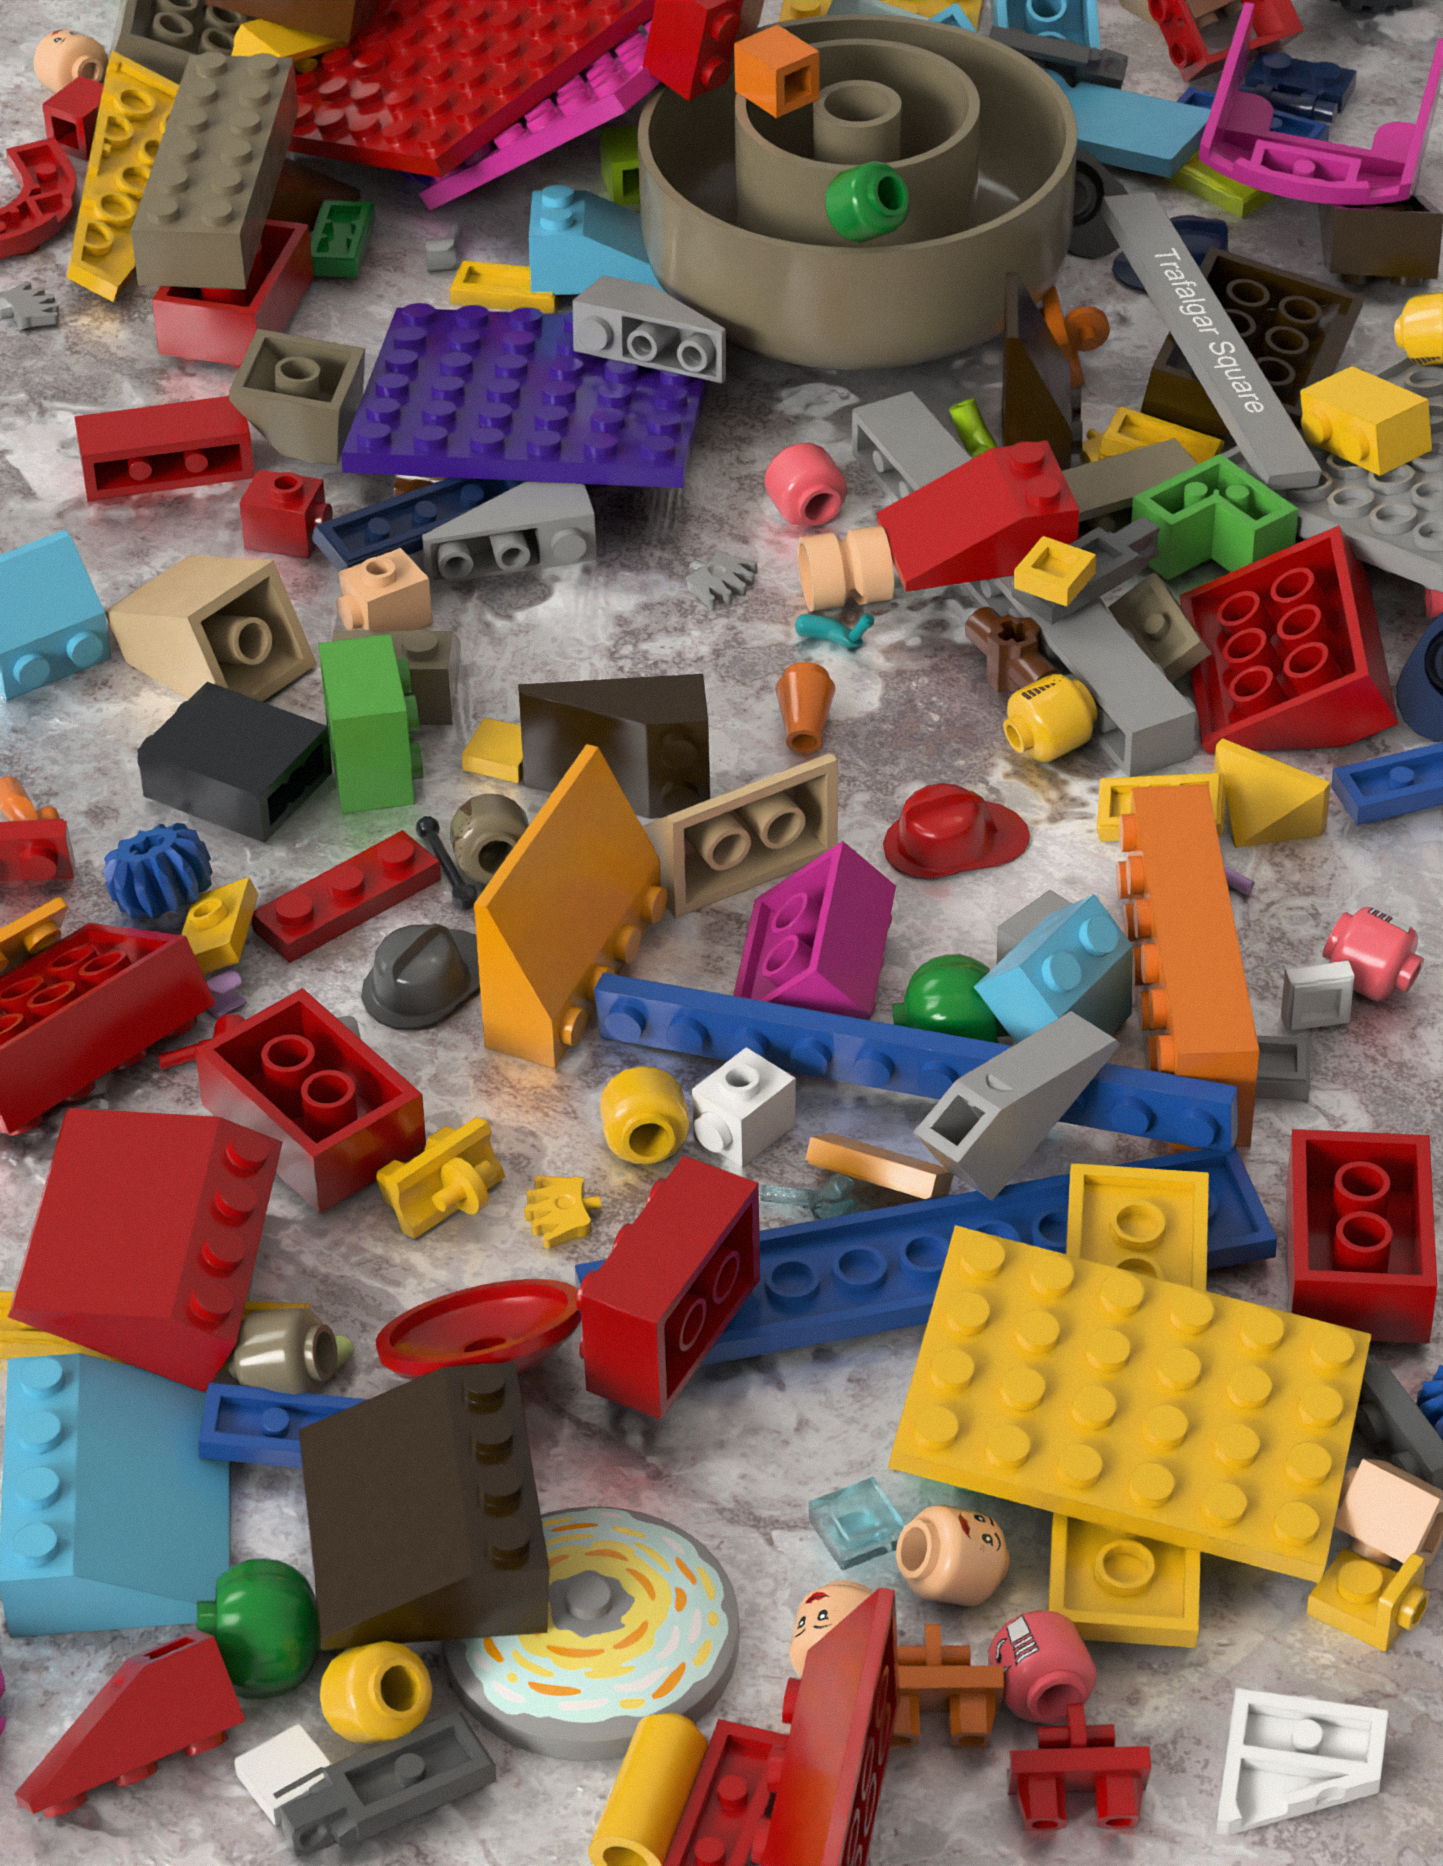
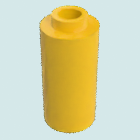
M662 1713L644 1717L637 1724L588 1848L589 1858L594 1866H663L708 1748L705 1736L689 1718L677 1713Z

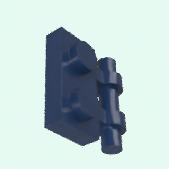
M1259 52L1245 76L1244 85L1241 84L1239 91L1262 96L1271 103L1274 110L1314 121L1334 123L1337 113H1342L1355 90L1357 71L1341 68L1332 62L1316 63L1295 59L1281 52Z

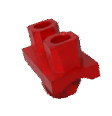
M1083 1703L1066 1704L1065 1726L1037 1727L1038 1749L1010 1750L1009 1769L1006 1772L1008 1795H1017L1018 1806L1026 1831H1056L1066 1828L1067 1809L1065 1793L1094 1792L1096 1827L1104 1829H1130L1137 1827L1143 1791H1146L1151 1772L1150 1746L1115 1747L1114 1724L1086 1725Z

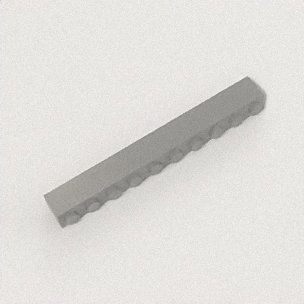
M913 391L852 409V455L893 503L972 460L962 441L955 439L941 424L937 413L933 409H928ZM1014 575L962 583L982 607L993 608L1001 617L1008 614L1018 618L1030 617L1041 627L1040 653L1070 680H1079L1089 690L1094 699L1098 714L1097 721L1093 724L1092 736L1127 777H1138L1193 758L1194 735L1199 727V718L1195 705L1190 698L1183 697L1167 679L1163 668L1157 662H1152L1137 645L1132 633L1126 628L1123 629L1107 611L1100 597L1052 625L1011 596Z

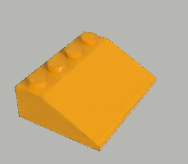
M586 744L474 903L484 1047L554 1069L570 1046L575 1047L580 1043L586 1029L587 1019L596 1007L594 988L602 973L617 975L624 963L631 964L640 947L641 937L651 923L657 924L660 921L667 904V889L661 887L660 858L599 747Z

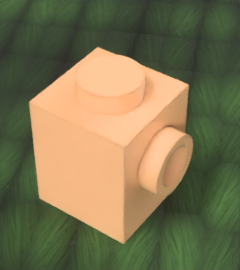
M401 548L378 557L369 558L360 564L339 571L341 597L337 598L336 605L340 619L348 630L413 631L433 624L429 577Z
M1363 1459L1359 1468L1352 1467L1343 1478L1338 1502L1340 1509L1335 1518L1334 1527L1353 1536L1349 1547L1372 1561L1389 1566L1392 1558L1405 1563L1410 1554L1415 1553L1426 1559V1566H1431L1443 1540V1490L1387 1461Z

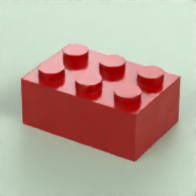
M272 219L266 220L246 289L160 286L152 299L158 354L181 357L189 361L203 360L230 364L240 368L257 329L282 333L314 279L309 225Z
M303 988L195 1048L202 1105L216 1117H222L282 1141L276 1174L319 1214L376 1181L377 1171L392 1161L397 1160L406 1163L425 1151L426 1133L422 1093Z
M1292 1129L1286 1182L1288 1313L1372 1334L1370 1341L1430 1344L1437 1294L1430 1135Z
M683 1155L666 1179L660 1178L655 1182L648 1195L646 1207L633 1224L627 1223L620 1229L613 1243L611 1254L598 1271L591 1270L588 1272L578 1290L576 1307L581 1311L583 1332L579 1355L584 1359L586 1391L661 1420L760 1281L758 1182Z

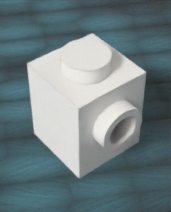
M747 1047L692 1089L693 1136L708 1150L715 1153L719 1152L743 1168L796 1126V1078Z

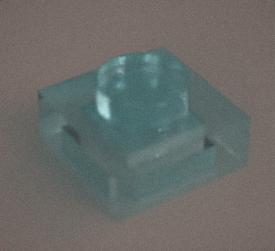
M874 1477L809 1501V1521L841 1571L897 1549L899 1536L906 1525Z

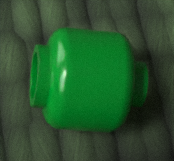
M871 161L840 172L829 183L825 194V209L829 222L838 234L849 241L862 243L895 232L905 222L909 212V192L906 183L897 170L887 163Z

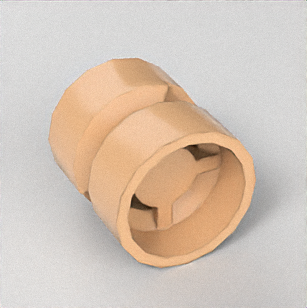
M881 525L850 529L845 540H839L833 532L801 536L799 538V574L804 599L810 612L843 607L848 597H853L859 605L893 599L894 573L891 550L887 535Z

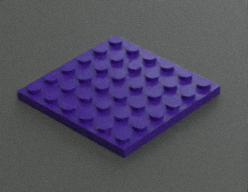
M426 303L409 304L404 308L397 307L341 452L342 473L684 488L709 380L573 351V311L566 314H543L535 308H519L512 312L488 311L485 307L477 305L464 306L458 310L435 309L432 305Z

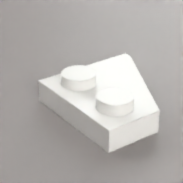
M1236 1688L1216 1834L1229 1836L1379 1793L1389 1710Z

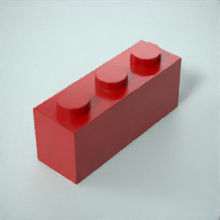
M229 396L74 416L87 501L253 479L255 476L248 421L229 401Z

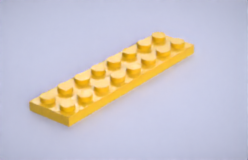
M1071 1163L1066 1255L1206 1291L1209 1173ZM1053 1512L1048 1611L1058 1612L1069 1618L1074 1623L1083 1640L1185 1648L1197 1647L1199 1632L1200 1551Z

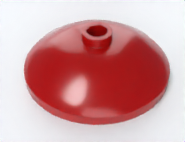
M519 1279L474 1286L437 1297L399 1315L379 1332L375 1342L379 1361L392 1372L409 1380L417 1379L442 1367L510 1362L516 1363L517 1375H523L542 1364L576 1331L582 1321L581 1311L576 1307L578 1289L571 1284L557 1280Z

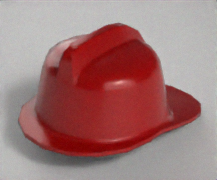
M938 783L927 785L915 791L906 800L900 818L887 830L883 847L886 860L895 870L910 877L933 879L1012 862L1025 852L1030 835L1027 824L1016 812L1001 804L985 801L977 793L968 791L956 784Z

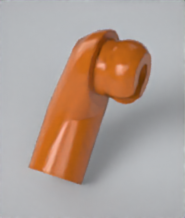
M5 776L0 779V810L8 821L60 819L57 809L51 805L35 810L21 781L17 778Z

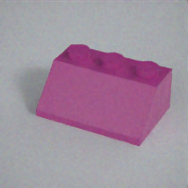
M842 841L757 897L752 909L733 996L870 1020L876 1007L874 1000L879 974L884 965L883 953L887 932L892 923L891 911L896 885Z

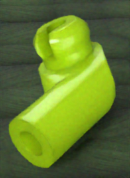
M974 398L959 402L948 409L959 437L972 459L989 449L999 448L988 431Z

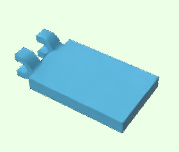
M1044 69L1058 83L1071 104L1077 124V146L1093 155L1099 162L1172 178L1200 148L1211 109L1080 81L1072 88L1067 85L1064 78L1057 72Z

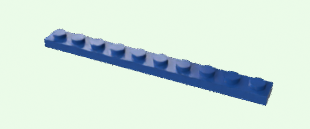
M602 973L594 988L601 1038L729 1061L747 1047L786 1072L938 1100L943 1097L957 1079L1012 1047L1010 1045ZM1105 1063L1058 1122L1232 1153L1238 1136V1086Z

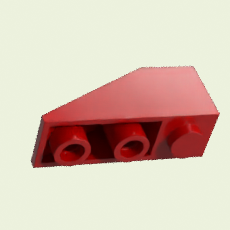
M196 1629L128 1658L14 1793L18 1805L32 1814L43 1811L46 1818L59 1816L85 1804L88 1801L87 1790L110 1780H114L115 1785L118 1787L138 1782L159 1770L156 1760L183 1748L187 1756L196 1755L226 1742L229 1739L226 1729L246 1720L215 1637Z

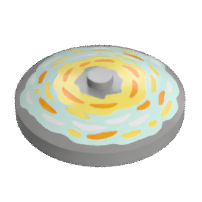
M578 1507L552 1511L541 1515L550 1568L547 1633L442 1641L447 1675L453 1690L472 1717L487 1730L516 1747L551 1758L578 1761L608 1760L625 1757L637 1724L644 1717L662 1713H677L689 1718L696 1724L711 1710L730 1682L736 1666L739 1652V1613L735 1592L727 1573L715 1556L686 1531L663 1519L629 1509Z

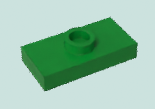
M333 200L322 202L310 240L314 276L358 278L376 219L374 203Z

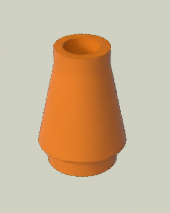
M811 662L795 663L784 670L782 677L776 684V694L786 731L787 747L796 753H812L817 751L822 745V734L835 695V685L830 679L827 670L822 666Z

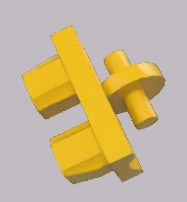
M475 1117L457 1130L444 1126L428 1137L423 1153L408 1163L394 1160L377 1171L376 1178L383 1200L395 1209L401 1231L404 1235L416 1239L458 1209L466 1214L474 1215L488 1206V1189L506 1177L503 1167L497 1160L491 1147L490 1137L492 1131L488 1121Z

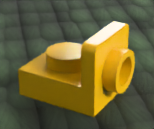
M1343 1547L1322 1576L1320 1583H1317L1309 1594L1307 1614L1386 1652L1402 1628L1413 1631L1425 1613L1430 1599V1591L1422 1587L1426 1559L1411 1553L1400 1570L1395 1572Z

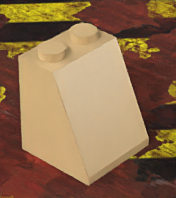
M189 555L104 610L126 663L188 700L208 681L263 702L317 665L274 560Z

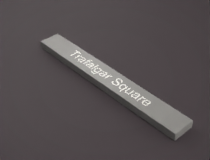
M1154 193L1103 197L1100 214L1257 479L1273 491L1317 486L1322 471Z

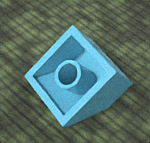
M65 529L0 555V694L6 701L111 658L105 611L72 537Z
M1092 894L1049 914L986 974L974 988L1016 1044L1070 1011L1111 1036L1132 1015L1133 945L1097 896Z

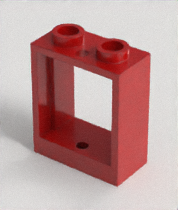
M1148 0L1149 12L1158 23L1169 47L1170 59L1179 69L1185 83L1224 69L1230 48L1211 55L1209 54L1185 0ZM1241 0L1243 5L1244 2L1255 4L1252 26L1257 39L1250 41L1247 62L1256 59L1259 52L1272 53L1282 50L1304 32L1291 0Z

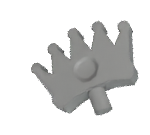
M26 281L8 291L0 293V321L13 318L18 329L58 324L59 304L55 303L54 294L45 295L44 287L31 289V282Z
M717 551L707 563L693 559L690 569L694 572L687 575V591L698 597L709 609L715 608V599L730 604L732 603V593L745 596L746 585L752 586L754 584V574L758 572L757 562L732 556L722 551Z

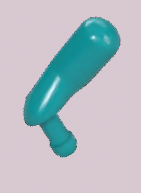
M865 613L859 618V622L855 627L850 629L834 618L801 614L795 622V630L801 637L827 640L847 649H853L862 646L863 640L861 637L867 629L872 627L875 619L871 614Z

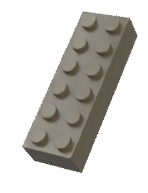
M205 52L200 55L190 54L131 228L138 285L246 289L299 112L293 58L276 57L267 53L253 56H227L219 52Z

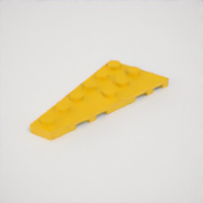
M113 50L107 65L66 278L112 302L116 300L136 274L131 228L180 86Z

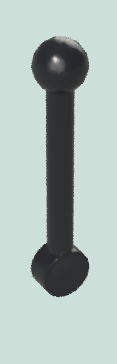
M431 816L422 817L416 824V833L420 838L428 841L436 858L440 861V865L453 887V905L461 910L473 908L477 900L476 888L463 882L438 835L440 831L439 822Z

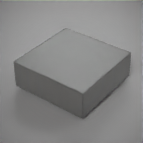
M1257 1035L1259 1061L1255 1098L1308 1101L1310 1090V1039Z

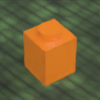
M778 24L734 43L736 92L775 118L819 100V51Z

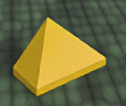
M1223 738L1216 744L1214 773L1223 772L1226 783L1224 821L1236 848L1317 837L1323 834L1327 828L1331 782Z

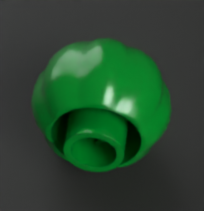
M945 954L934 957L922 964L911 976L904 996V1002L892 1003L894 1025L998 1043L997 1037L1010 1036L974 988L990 972V968L983 962L963 954Z
M266 1558L249 1559L236 1564L216 1580L215 1600L197 1601V1629L215 1637L236 1696L245 1699H265L293 1691L306 1681L317 1659L318 1652H332V1649L321 1650L316 1598L307 1578L296 1568L280 1560Z

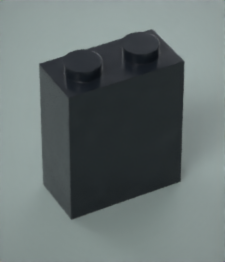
M208 681L188 701H184L153 735L148 736L137 750V763L140 768L144 797L263 843L333 773L328 726Z

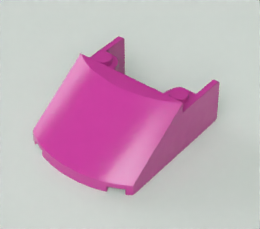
M1244 2L1200 143L1198 159L1215 171L1242 184L1297 200L1338 205H1373L1409 199L1419 181L1421 165L1438 104L1443 77V38L1438 39L1416 124L1407 122L1384 124L1375 133L1372 148L1369 150L1270 131L1273 120V107L1271 103L1262 96L1239 91L1247 65L1255 4Z

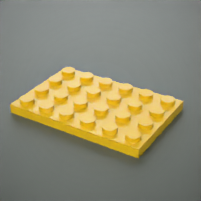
M955 1226L891 1451L888 1468L1320 1583L1326 1567L1372 1334Z

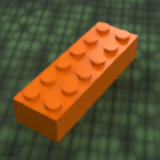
M1208 784L1134 787L1131 793L1130 814H1120L1119 817L1121 852H1128L1126 861L1117 862L1116 883L1118 898L1129 899L1130 904H1124L1123 909L1124 934L1130 942H1136L1137 947H1133L1132 984L1133 986H1144V991L1138 993L1139 1027L1141 1031L1151 1030L1152 1037H1146V1069L1238 1086V1136L1235 1146H1251L1259 1046ZM1170 1142L1171 1150L1199 1149V1147Z

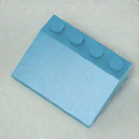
M81 1353L8 1358L0 1527V1594L9 1638L197 1623V1601L215 1600L216 1580L231 1568L230 1461L199 1458L198 1441L207 1391L205 1393L138 1367Z

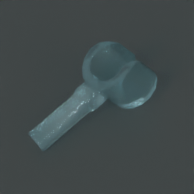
M840 1173L832 1174L818 1190L808 1188L802 1190L763 1184L759 1195L760 1200L764 1202L801 1206V1208L810 1209L817 1220L851 1214L859 1205L857 1201L846 1199L856 1187L855 1182L850 1177Z

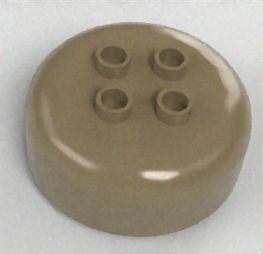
M843 14L799 18L758 27L753 35L778 24L819 51V100L775 118L735 91V67L726 84L690 101L663 82L652 91L641 112L638 125L641 234L651 270L660 286L669 296L726 329V342L733 346L781 362L826 369H887L936 361L980 346L1004 333L1006 272H1018L1034 303L1037 305L1055 284L1063 269L1073 234L1077 151L1075 114L1065 93L1044 69L1023 54L987 36L940 22L891 15ZM871 161L887 163L898 171L907 185L909 212L905 222L895 232L862 243L845 239L836 232L829 222L825 209V194L829 183L840 172Z

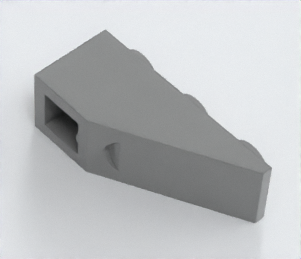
M603 275L572 300L573 351L723 383L726 380V329L656 287Z
M524 482L422 535L425 574L429 577L430 586L597 560L595 514L585 485L578 483Z
M1070 1011L957 1079L913 1133L947 1171L993 1201L1121 1044L1114 1037Z

